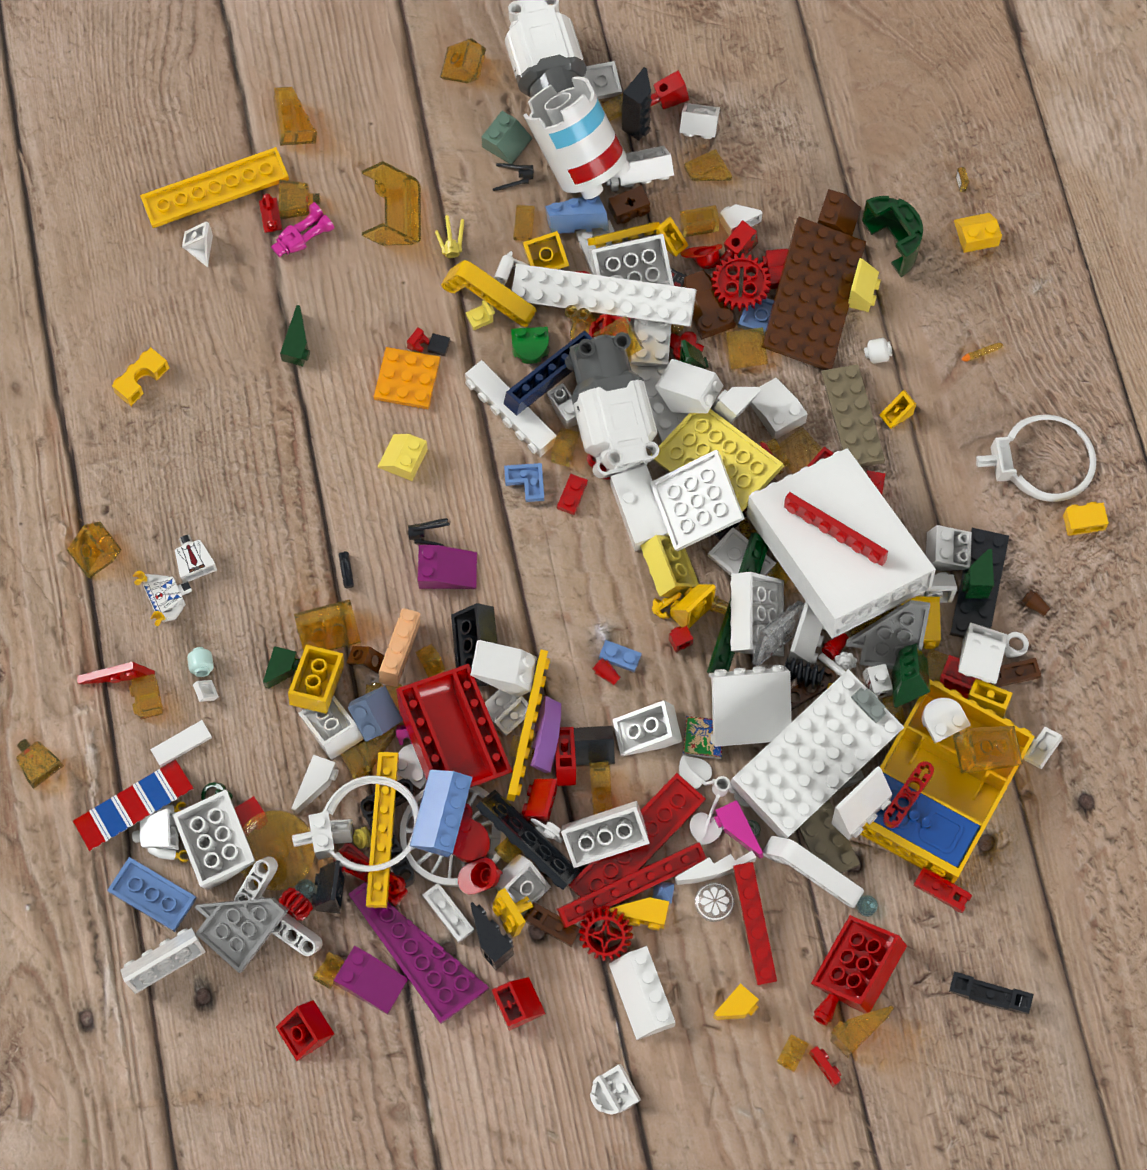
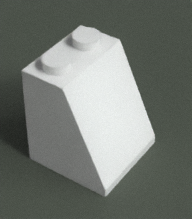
M671 359L655 387L672 413H708L722 390L723 384L715 372Z

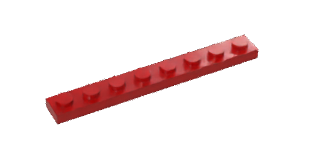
M700 842L694 843L557 908L564 927L567 928L585 919V915L591 916L590 912L592 909L598 913L600 906L603 910L607 906L611 907L704 861L707 858Z

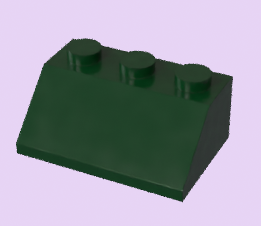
M917 643L905 646L899 651L892 669L891 679L893 705L895 708L931 692L928 660Z

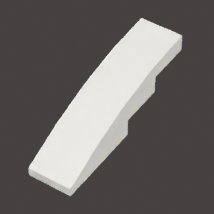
M750 851L734 860L730 854L716 863H713L709 857L676 876L675 883L677 885L692 884L720 878L733 873V865L754 863L756 856L753 851Z

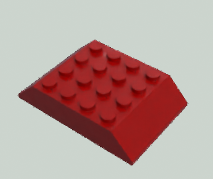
M469 664L397 688L396 691L401 717L426 780L430 770L454 771L471 776L470 788L510 774L513 771L476 680L470 675L471 668Z

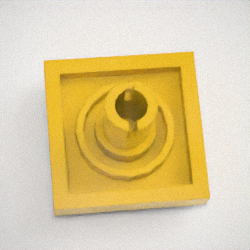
M506 888L498 891L492 904L494 914L501 918L505 932L507 934L510 933L512 938L520 934L526 922L521 913L533 908L531 901L528 902L530 899L527 896L514 903Z

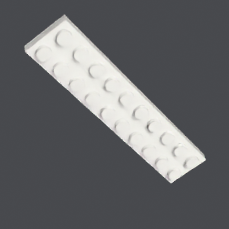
M516 264L512 291L530 304L691 327L697 291L692 288Z

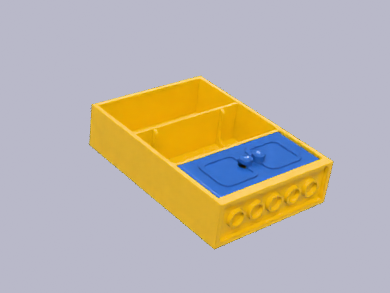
M930 680L931 692L919 697L903 725L904 728L899 732L880 768L892 792L891 802L920 762L927 761L931 763L934 767V774L898 827H887L883 822V816L887 808L884 811L880 809L876 813L877 818L871 824L866 823L862 827L864 830L860 835L920 869L925 867L955 884L1035 736L1028 729L1015 726L1011 720L1000 718L993 710L980 707L976 701L965 699L958 691L945 688L937 680ZM934 699H953L960 704L971 726L934 743L926 726L924 727L922 724L924 708ZM927 768L921 771L919 776L921 780L924 774L928 773ZM915 782L908 785L909 789L913 792L920 789L919 785ZM905 798L898 800V804L901 807L909 805L908 800ZM895 810L894 814L889 816L890 822L896 821V815L899 811Z

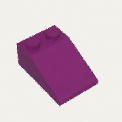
M419 545V589H476L477 552L440 545Z
M354 945L333 981L336 986L388 1015L408 979Z

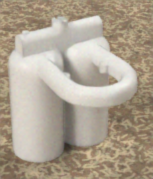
M512 251L502 257L494 279L504 286L511 269L515 270L516 265H513L514 263L528 265L514 259Z

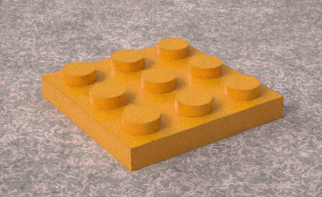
M386 347L374 393V400L429 410L441 360L440 357Z

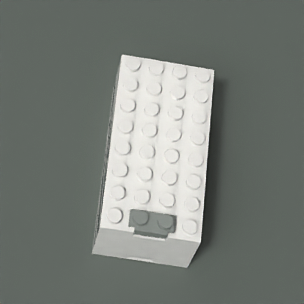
M848 669L731 779L730 784L778 837L787 839L886 746L904 726Z

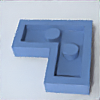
M542 463L504 466L506 486L524 485L526 502L544 501Z

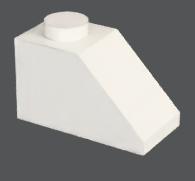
M735 204L731 207H725L720 212L719 222L730 236L742 220L751 227L760 223L763 213L758 209Z

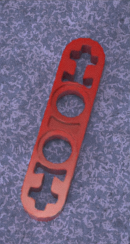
M927 761L920 762L889 805L883 816V822L887 827H898L934 774V767L931 763ZM927 768L928 773H925L921 780L919 778L921 771ZM915 782L919 785L920 789L913 792L909 789L908 785ZM905 798L908 800L909 805L901 807L898 804V800ZM895 810L899 811L896 815V821L890 822L889 816H892Z
M349 851L339 852L342 856L345 855V858L351 862L369 865L368 860ZM343 866L345 872L368 883L369 872L360 874ZM391 871L389 881L395 882L397 880L399 888L393 889L394 885L389 883L388 893L399 894L405 889V880Z

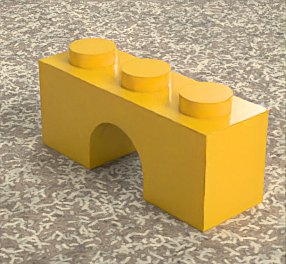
M150 347L140 355L134 364L128 366L122 376L115 379L112 385L114 393L129 406H132L144 394L141 386L137 383L138 380L143 376H151L157 381L169 369L168 362Z

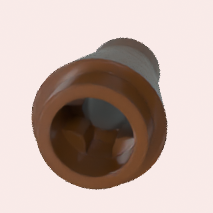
M1032 589L1021 600L1025 603L1024 606L1036 611L1043 617L1051 609L1037 591L1034 592Z

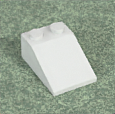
M777 378L759 387L761 391L751 402L750 406L773 440L806 423L807 412L798 399Z
M478 640L470 675L518 698L531 692L537 657L522 649Z
M335 696L332 698L327 714L308 709L298 713L331 760L364 739L354 720Z
M665 700L613 719L621 756L662 749L682 742L674 705Z

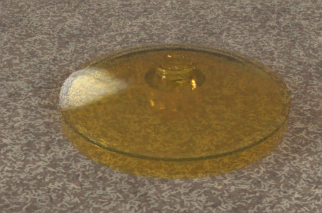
M270 810L254 816L242 827L255 861L265 857H273L278 863L277 871L266 890L277 891L293 887L303 880L311 870L315 860L313 843L294 847L292 835L311 831L307 824L298 816L287 811ZM256 862L241 871L245 878ZM264 863L263 867L268 871V866ZM254 879V885L258 887V882Z

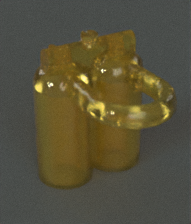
M569 305L565 309V315L573 322L570 330L571 339L575 338L574 331L577 329L576 325L581 321L586 325L584 330L589 333L591 323L595 321L594 315L587 308H580L578 310L573 305Z

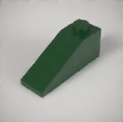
M296 305L280 356L283 362L303 366L305 360L308 361L310 350H308L301 307Z
M682 340L680 361L702 369L709 368L707 358H703L702 352L686 340Z

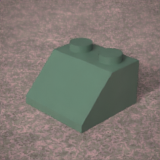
M504 111L500 112L481 136L482 148L509 164L515 162L532 140L531 135L520 122Z

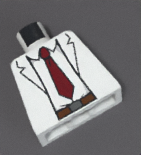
M184 535L179 538L182 546L175 549V554L183 583L217 571L213 559L201 540L192 542L190 535Z
M886 664L866 668L863 671L866 687L878 696L883 705L891 703L893 687Z

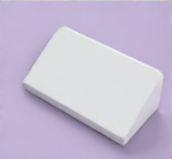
M353 819L330 821L334 844L351 843L353 839Z

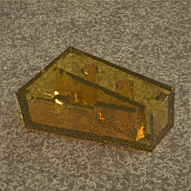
M293 87L274 88L273 101L280 146L316 143L317 131L313 128L308 114L302 108V103Z

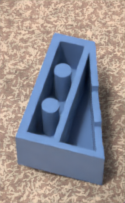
M599 195L592 199H584L583 197L572 198L545 206L548 225L552 233L556 231L558 233H575L576 229H586V232H592V229L603 228V231H609L607 213Z

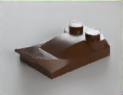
M704 270L685 276L683 287L697 290L692 320L701 340L736 327L731 310L728 309V306L724 307V301L718 302L719 296L714 297L715 291L712 290V277Z

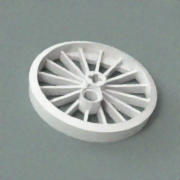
M479 786L470 788L469 792H472L473 795L468 804L471 806L477 795L484 799L489 793ZM424 790L414 797L418 805L422 801ZM410 804L403 814L400 825L402 850L407 846V833L413 832V829L407 828L411 816H414ZM480 811L473 815V820L481 815ZM489 820L480 824L484 827L492 825V835H489L491 846L488 854L489 858L497 865L503 854L507 836L502 831L497 830ZM410 852L406 856L413 869L426 880L434 884L439 883L441 886L459 887L458 878H451L452 854L450 855L448 878L434 875L444 856H439L431 873L424 870L420 864L434 853L428 852L417 862Z

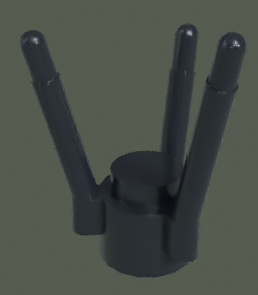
M496 163L498 167L518 169V176L522 180L495 187L493 191L520 184H529V180H533L534 177L533 165Z
M447 518L408 525L409 540H414L415 544L444 546L441 543L423 540L421 537H425L426 529L449 526L450 523L447 522Z

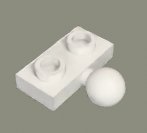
M1044 727L1037 739H1033L1030 749L1024 756V760L1042 769L1063 739L1062 735Z

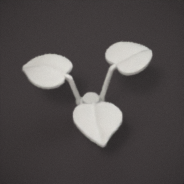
M686 755L681 757L679 774L692 787L698 789L702 784L705 786L713 784L712 791L716 797L709 815L700 812L695 814L690 821V831L696 841L700 842L701 845H707L714 842L720 836L723 829L722 827L718 828L714 817H712L720 797L725 796L729 790L730 793H734V799L740 805L749 807V805L732 788L727 777L720 776L716 780L708 781L711 778L712 769L706 761Z

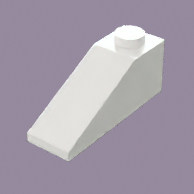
M313 755L291 808L293 814L298 815L330 786L332 780H336L339 770L335 762Z

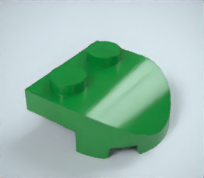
M548 327L511 329L512 353L515 358H520L522 363L535 364L541 362V358L545 355L548 356Z

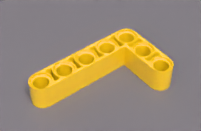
M466 260L452 267L441 284V287L450 293H456L466 287L523 327L529 326L537 311L533 305Z

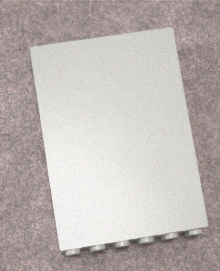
M848 448L837 451L826 459H820L816 464L809 467L806 466L793 475L789 474L784 479L770 483L766 488L760 491L756 490L749 495L748 519L832 639L931 589L936 570ZM789 492L793 493L888 550L887 561L883 566L873 563L866 556L856 553L851 547L838 542L831 535L821 532L819 528L806 523L796 514L788 512L784 508L786 495Z

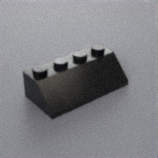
M645 67L624 90L622 99V131L638 141L643 136H647L651 129V87L648 71Z
M476 603L451 614L456 668L469 664L472 669L478 640L497 644L493 606ZM475 678L476 683H477L478 686H487V685H489V684H487V683H485V682H483V681H481V680Z

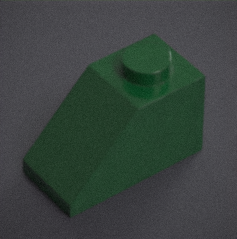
M274 646L263 680L265 688L269 689L293 676L300 662L296 651Z

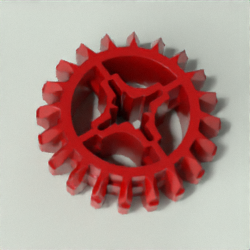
M600 906L598 913L592 909L590 912L591 916L585 915V920L581 921L580 925L582 928L579 929V933L582 935L579 940L584 942L583 948L589 947L588 955L592 952L595 953V959L602 955L603 961L606 960V956H609V959L612 961L614 954L617 957H621V951L626 953L628 950L626 946H631L632 942L629 939L633 938V933L630 932L633 930V926L628 925L630 922L629 918L623 920L624 912L620 913V915L617 914V908L611 912L610 906L606 907V911H603V908ZM604 920L602 926L590 928L595 922ZM611 921L616 923L621 931L611 925ZM607 926V933L609 934V936H607V939L605 941L606 936L603 931H605V928ZM591 936L600 940L601 945L597 944ZM622 939L618 944L608 947L610 941Z

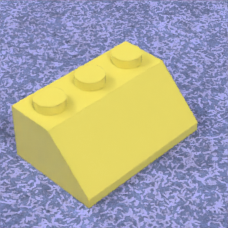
M655 535L641 545L643 556L646 559L649 572L660 597H671L678 592L683 594L690 587L694 588L699 584L686 549L674 550L670 536Z

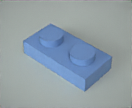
M605 640L599 660L601 658L608 659L610 664L635 673L642 653Z

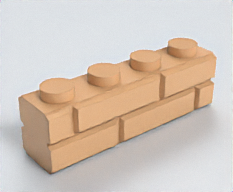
M405 608L401 610L379 670L380 683L398 687L420 626L419 612Z

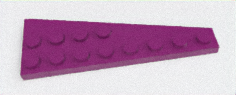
M365 882L348 894L440 1024L489 990L487 984L464 967L425 932L415 926L413 922L403 916L394 906L387 902V908L367 907V884Z

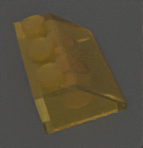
M350 599L294 614L303 651L306 645L334 650L361 643Z

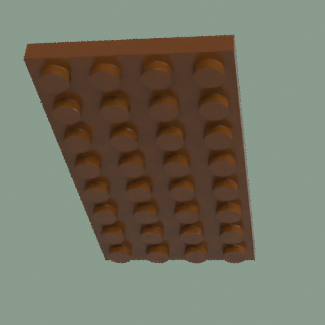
M800 216L797 218L761 345L762 348L822 370L833 368L849 308L848 302L859 258L862 259L866 241Z

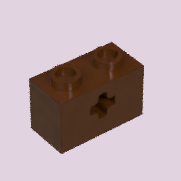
M641 185L608 198V208L616 224L627 223L635 217H643L650 212V201Z

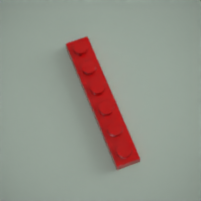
M789 492L786 495L784 508L788 512L796 514L806 523L816 526L821 532L831 535L838 542L846 544L853 551L861 553L873 563L883 566L887 561L888 550L793 493Z
M749 862L733 865L756 984L762 985L777 982L754 864Z

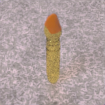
M994 343L974 352H969L962 357V361H972L974 358L997 351L1002 348L1003 344Z

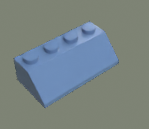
M429 771L410 842L411 847L444 857H449L453 853L472 781L471 776L454 771Z

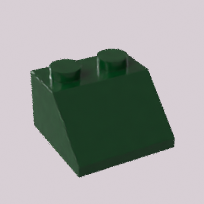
M988 549L969 567L967 574H964L961 590L965 592V598H989L994 587L992 549Z

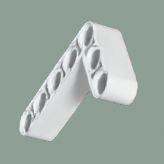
M771 836L762 851L763 855L768 859L791 866L851 908H855L864 893L861 887L790 839Z
M265 857L256 861L235 896L234 901L244 900V896L248 900L264 898L262 895L278 868V863L273 857ZM264 863L268 866V871L264 869ZM254 879L258 882V887L254 885ZM287 913L280 921L281 926L277 925L272 932L304 956L313 955L320 951L323 946L322 939ZM292 930L296 932L297 938L293 936ZM308 941L312 943L313 949L308 946Z

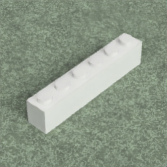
M482 360L465 373V384L470 390L474 389L478 393L479 399L491 406V411L503 419L502 421L506 427L512 428L515 431V435L520 441L524 440L528 444L527 446L533 454L537 453L541 457L557 444V435L529 407L516 416L503 404L506 391L510 388Z

